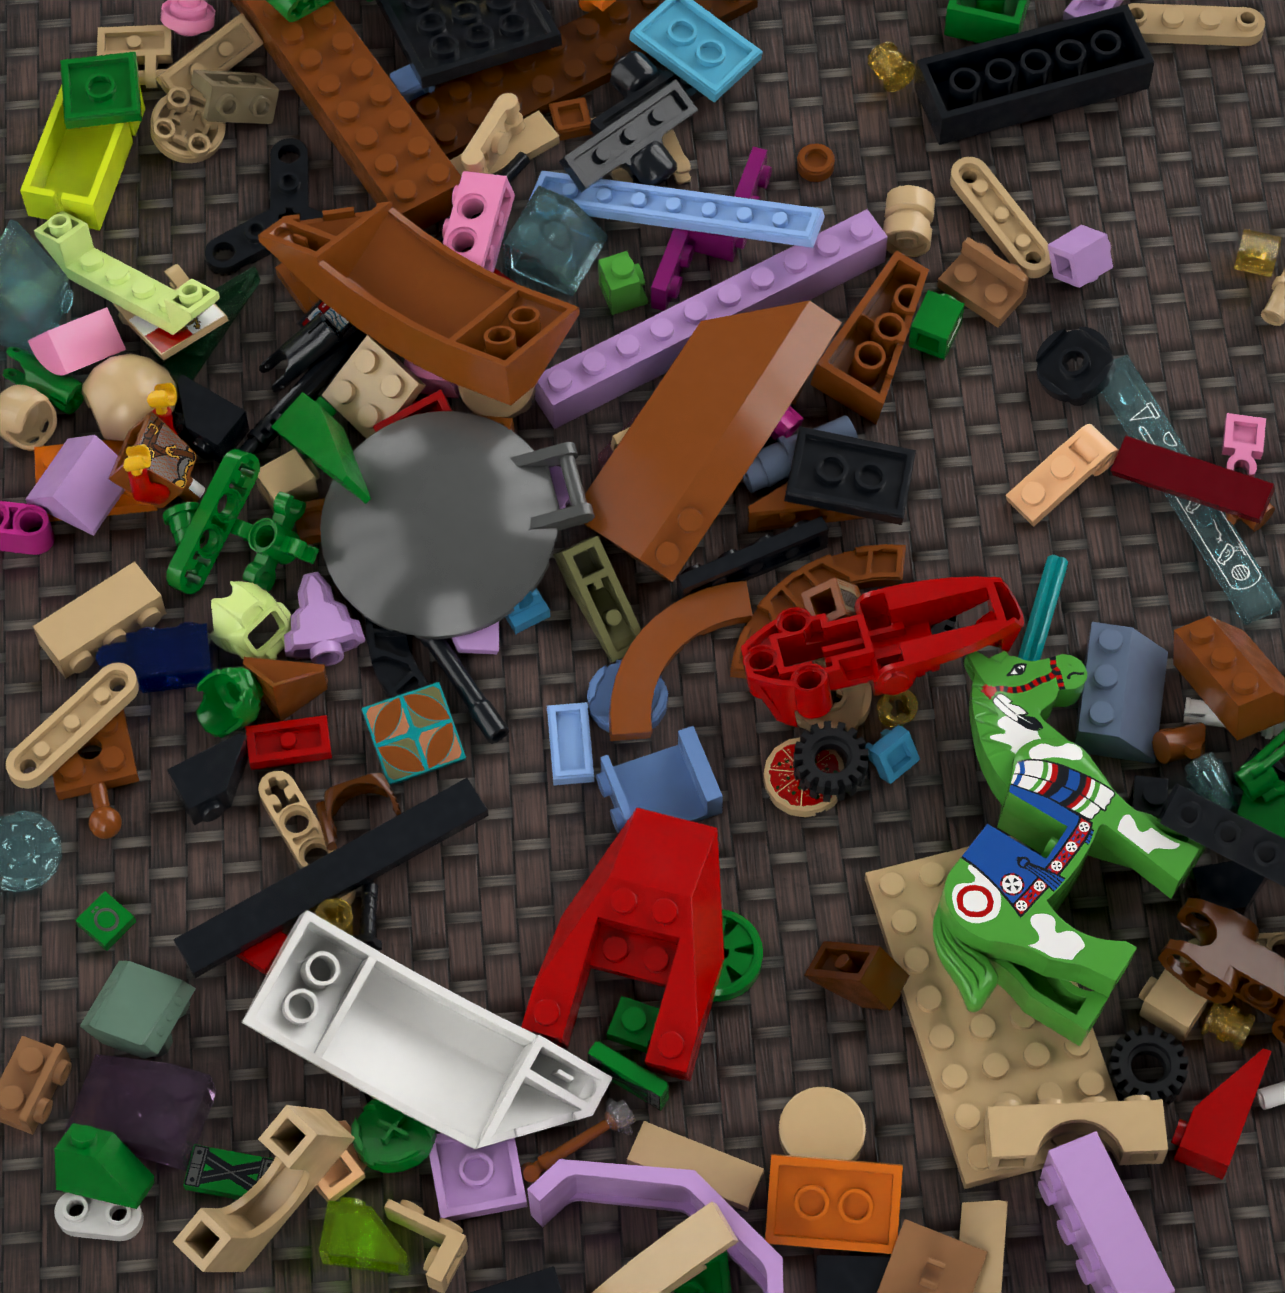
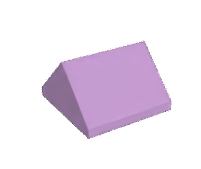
M96 435L68 438L25 499L26 503L40 506L46 513L94 536L125 491V489L108 479L118 455Z

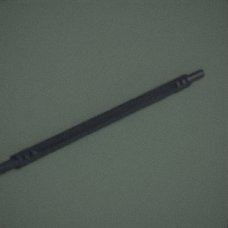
M519 152L499 174L494 175L507 176L509 183H511L530 163V159L525 153ZM481 213L474 215L471 219L480 216ZM442 230L434 237L441 243H443ZM351 325L342 334L343 339L324 354L288 393L267 412L265 417L247 434L248 439L239 450L254 455L259 450H265L270 442L279 435L271 426L302 392L312 399L348 361L367 334Z

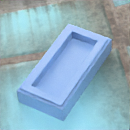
M587 702L548 705L547 715L553 785L594 782Z

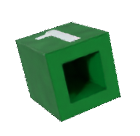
M928 290L911 324L909 347L945 360L962 325L965 303L957 301L951 295L938 294Z

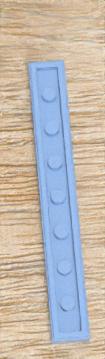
M543 170L529 199L534 209L810 248L814 247L825 218L821 208L609 179H600L581 193L568 174Z

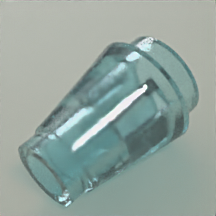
M1213 752L1200 756L1184 767L1188 774L1185 779L1200 796L1228 810H1232L1238 805L1234 798L1235 795L1222 759H1217Z

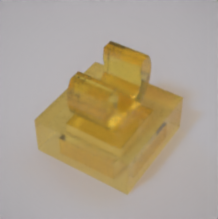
M1244 229L1234 269L1272 277L1282 237Z

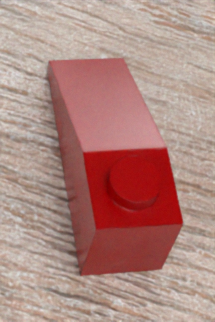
M1263 1048L1193 1108L1188 1121L1180 1118L1171 1143L1179 1146L1174 1157L1175 1161L1220 1179L1224 1178L1272 1051Z

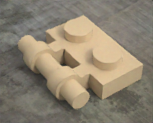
M164 25L98 27L97 56L136 52L138 65H145V70H138L139 84L146 85V88H158L159 83L155 78L166 70L158 69V64L173 63V30Z

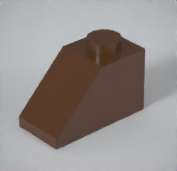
M824 941L804 975L810 981L862 1008L888 1011L892 1009L894 1003L899 999L901 991L910 977L880 946Z

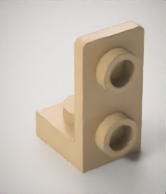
M388 1199L384 1209L389 1220L441 1244L440 1248L433 1246L426 1258L423 1270L427 1271L428 1287L440 1293H445L468 1250L466 1235L462 1234L463 1229L450 1220L440 1218L439 1222L424 1216V1210L408 1200L402 1199L399 1204Z

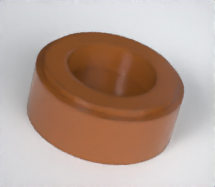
M809 144L798 153L797 170L805 180L821 182L828 179L834 171L835 157L832 150L827 146Z

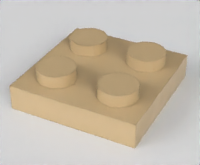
M367 335L322 396L367 439L375 433L373 425L410 406L426 385L392 352Z

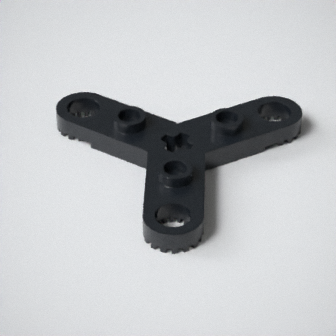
M286 138L278 141L271 149L270 209L215 237L207 244L205 248L206 262L209 269L213 270L215 274L220 273V276H224V274L231 275L232 272L236 273L243 266L249 263L253 264L272 254L259 242L258 235L283 216L299 214L300 221L323 217L322 212L310 207L309 155L307 147L303 142L294 138ZM287 151L288 153H291V151L293 153L296 152L297 155H300L298 160L292 163H285L280 160V157L282 158L283 156L282 154L285 155ZM224 248H226L227 251L230 249L231 252H234V256L227 261H219L214 258L216 252L219 253L220 249L224 251Z

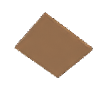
M905 1219L877 1293H973L988 1252Z

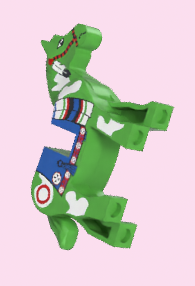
M975 651L966 655L963 662L973 682L969 701L970 725L981 771L992 793L1001 803L997 828L1041 853V855L987 824L947 876L933 920L934 944L943 967L957 986L968 1011L977 1012L982 1009L998 984L1016 1001L1024 1013L1078 1046H1081L1101 1015L1108 997L1128 968L1137 947L1127 941L1105 940L1084 934L1071 927L1056 913L1075 885L1087 856L1135 870L1171 899L1180 884L1185 883L1192 868L1195 867L1206 847L1156 821L1157 818L1155 816L1132 808L1114 791L1105 776L1082 747L1068 741L1045 722L1051 715L1054 707L1073 705L1080 698L1088 676L1081 660L1072 655L1061 654L1047 659L1026 661L1016 656H1009L1006 651L988 658ZM1070 981L1079 983L1094 991H1087L1078 988L1075 985H1073Z

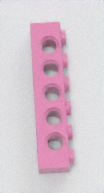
M463 171L460 184L455 185L453 189V208L450 218L445 219L442 229L444 245L493 273L515 197L507 176ZM481 213L480 216L471 219L474 215ZM472 247L470 250L462 252L465 248ZM405 359L404 365L426 385L421 394L431 395L441 389L446 397L459 398L458 385L436 376Z

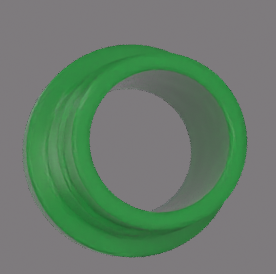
M198 502L177 504L168 508L162 514L164 523L170 526L177 548L200 504ZM204 533L201 535L200 544L205 541Z

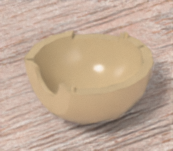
M131 353L106 359L93 368L82 385L83 398L88 408H91L103 438L107 440L124 441L128 431L155 409L149 406L147 397L152 391H155L154 388L157 384L172 383L176 388L177 400L178 398L180 399L177 384L166 368L149 357ZM176 403L174 406H169L172 412L175 409Z

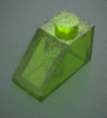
M343 1197L340 1199V1202L328 1200L319 1246V1254L323 1264L409 1276L410 1263L408 1255L372 1206H366L365 1201L351 1197Z

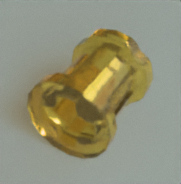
M910 690L897 695L884 694L876 705L878 720L889 728L896 727L898 724L904 726L915 717L918 711L916 696ZM899 699L904 703L901 710L905 714L900 713L894 717L890 713L893 707L888 702L893 703Z
M340 898L327 899L319 904L316 909L317 916L353 936L352 908L345 900Z

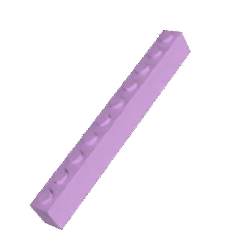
M868 209L820 232L813 248L794 245L545 370L535 385V400L553 428L556 429L667 373L700 321L809 301L884 263L888 237Z

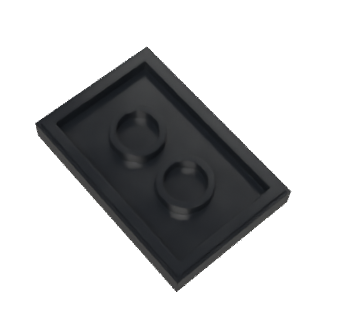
M799 426L784 501L902 525L916 450Z

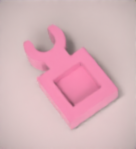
M1227 413L1221 454L1231 456L1226 464L1227 469L1234 470L1237 467H1241L1246 470L1247 475L1255 476L1257 464L1254 459L1261 460L1263 454L1266 418Z

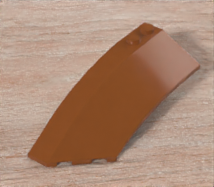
M392 201L376 203V207L365 212L354 213V207L322 211V218L301 221L299 214L283 216L258 235L259 242L316 296L378 343L436 376L510 406L536 385L580 314L578 306L518 285L456 253L394 209Z
M810 300L700 321L649 400L585 493L587 503L592 504L595 518L588 523H584V525L669 583L673 582L761 451L842 322Z

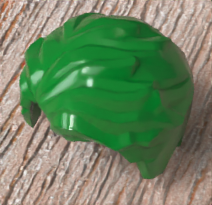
M225 667L223 669H216L204 677L196 688L198 692L203 691L202 702L196 710L198 722L206 732L220 738L254 722L258 717L261 700L264 696L263 690L255 676L243 667Z

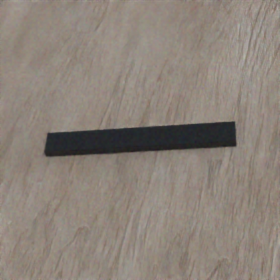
M465 778L173 939L194 978H197L291 926L306 910L312 913L318 911L488 816V809L468 778Z

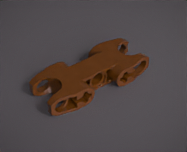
M1188 898L1180 908L1177 919L1184 929L1198 939L1200 946L1184 940L1169 939L1161 950L1158 960L1168 972L1180 980L1189 990L1209 1001L1227 1003L1232 1000L1234 995L1275 1019L1272 1025V1032L1278 1040L1285 1044V958L1256 942L1259 937V929L1248 918L1232 909L1202 899ZM1195 912L1204 915L1209 920V923L1197 919L1191 913ZM1172 954L1180 955L1190 963H1182L1176 960Z

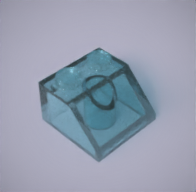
M538 186L503 242L505 268L573 297L607 241V234L572 199Z

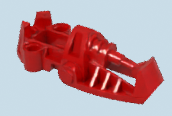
M973 576L929 579L894 585L864 593L855 602L854 610L856 615L830 621L825 613L811 616L809 611L804 608L791 607L785 609L778 614L775 620L753 634L740 649L751 695L762 699L777 721L798 728L795 711H798L804 718L809 719L825 716L833 706L831 691L870 682L874 696L883 694L897 695L907 691L915 682L916 677L925 676L928 671L940 670V664L953 661L988 645L998 647L1001 652L1006 651L1008 654L1024 626V616L1015 596L1001 577ZM987 601L989 612L979 618L975 625L932 635L930 626L957 616ZM824 657L826 668L813 664L811 660Z

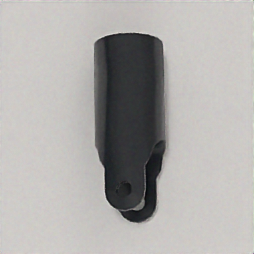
M319 312L259 366V371L261 373L269 372L281 361L288 359V366L284 375L272 385L273 392H280L342 340L343 336L337 326L325 314Z

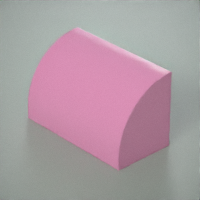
M107 307L48 330L28 340L38 361L48 371L56 375L69 374L126 350Z

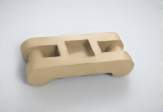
M512 93L502 94L493 104L462 153L461 160L466 171L489 174L499 156L503 155L507 150L512 135L519 134L524 130L525 122L523 115L519 112L520 105L516 95Z

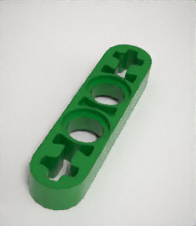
M232 449L222 459L168 566L166 579L171 588L186 594H194L204 585L258 478L260 463L254 454L239 449ZM226 494V506L223 511L218 513L219 500ZM208 530V542L203 548H200L201 535ZM194 554L198 555L197 559L193 558Z

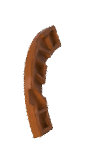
M880 544L855 547L853 551L843 552L834 556L830 554L825 555L789 574L760 601L752 620H749L747 625L744 626L734 651L730 677L746 679L740 647L763 626L775 620L783 610L791 607L805 609L801 595L802 592L835 577L854 584L859 589L902 584L906 545Z
M747 581L725 583L690 594L664 609L640 631L623 657L615 677L609 705L610 741L651 738L652 700L662 672L672 659L684 649V646L695 637L723 627L748 623L749 620H752L753 614Z

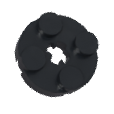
M1078 327L1079 330L1068 332L1065 328L1054 332L1042 343L1036 357L1037 376L1046 393L1056 400L1069 402L1074 406L1084 405L1089 399L1101 393L1107 387L1116 371V363L1108 341L1101 333L1089 327ZM1077 357L1084 359L1082 362L1083 366L1079 370L1069 371L1067 364L1069 360L1074 358L1077 361Z

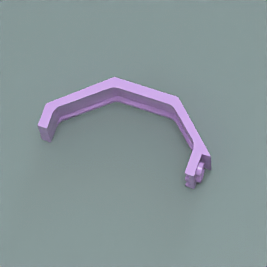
M559 1159L527 1189L531 1216L542 1227L565 1206L575 1201L677 1211L685 1213L689 1217L710 1202H714L718 1205L739 1241L727 1249V1254L760 1286L763 1293H783V1257L695 1170Z

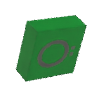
M106 891L75 920L77 926L106 951L136 923L135 916Z

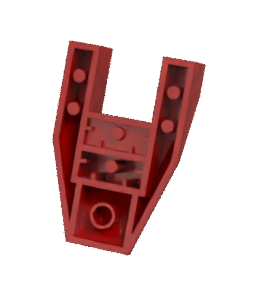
M641 808L635 809L561 916L534 983L522 1022V1028L536 1035H541L559 1047L568 1049L591 968L665 987L645 1063L649 1071L691 1081L725 960L718 828Z

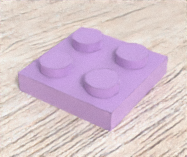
M442 1133L437 1134L429 1156L440 1218L453 1222L528 1207L515 1138L473 1149Z

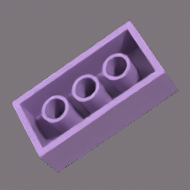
M1097 1131L1048 1150L1040 1176L1041 1181H1038V1188L1046 1205H1053L1060 1218L1057 1221V1227L1062 1240L1067 1246L1072 1244L1079 1258L1076 1260V1267L1084 1284H1091L1095 1293H1175V1289Z

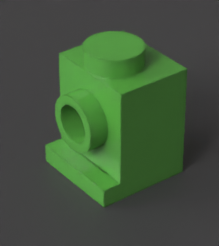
M627 251L598 260L599 286L612 315L648 304V299L642 287L645 285L642 269L638 263L634 264Z

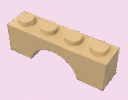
M1132 1095L1126 1097L1124 1101H1107L1104 1097L1094 1096L1082 1099L1081 1103H1063L1062 1099L1048 1098L1031 1105H1020V1102L1016 1100H1002L994 1103V1106H987L984 1118L988 1170L1032 1169L1041 1148L1050 1140L1065 1134L1088 1135L1097 1131L1102 1143L1112 1152L1119 1165L1163 1164L1168 1152L1163 1099L1151 1100L1147 1095Z

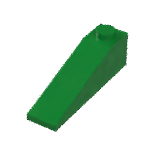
M302 392L271 427L306 459L309 458L315 466L364 504H367L371 497L346 432L333 418L337 411L322 397L319 396L314 401Z

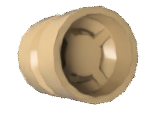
M905 185L893 188L887 193L883 231L888 237L886 250L889 253L894 254L897 250L907 257H918L930 250L932 237L930 224L933 222L935 198L927 189L919 186Z

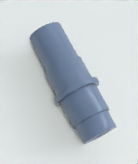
M846 415L814 428L815 430L858 438L851 420ZM797 434L788 438L780 436L776 439V443L761 449L742 478L750 493L766 487L771 488L789 479Z

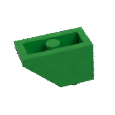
M72 1123L54 1148L56 1190L137 1209L155 1183L154 1175L113 1132Z

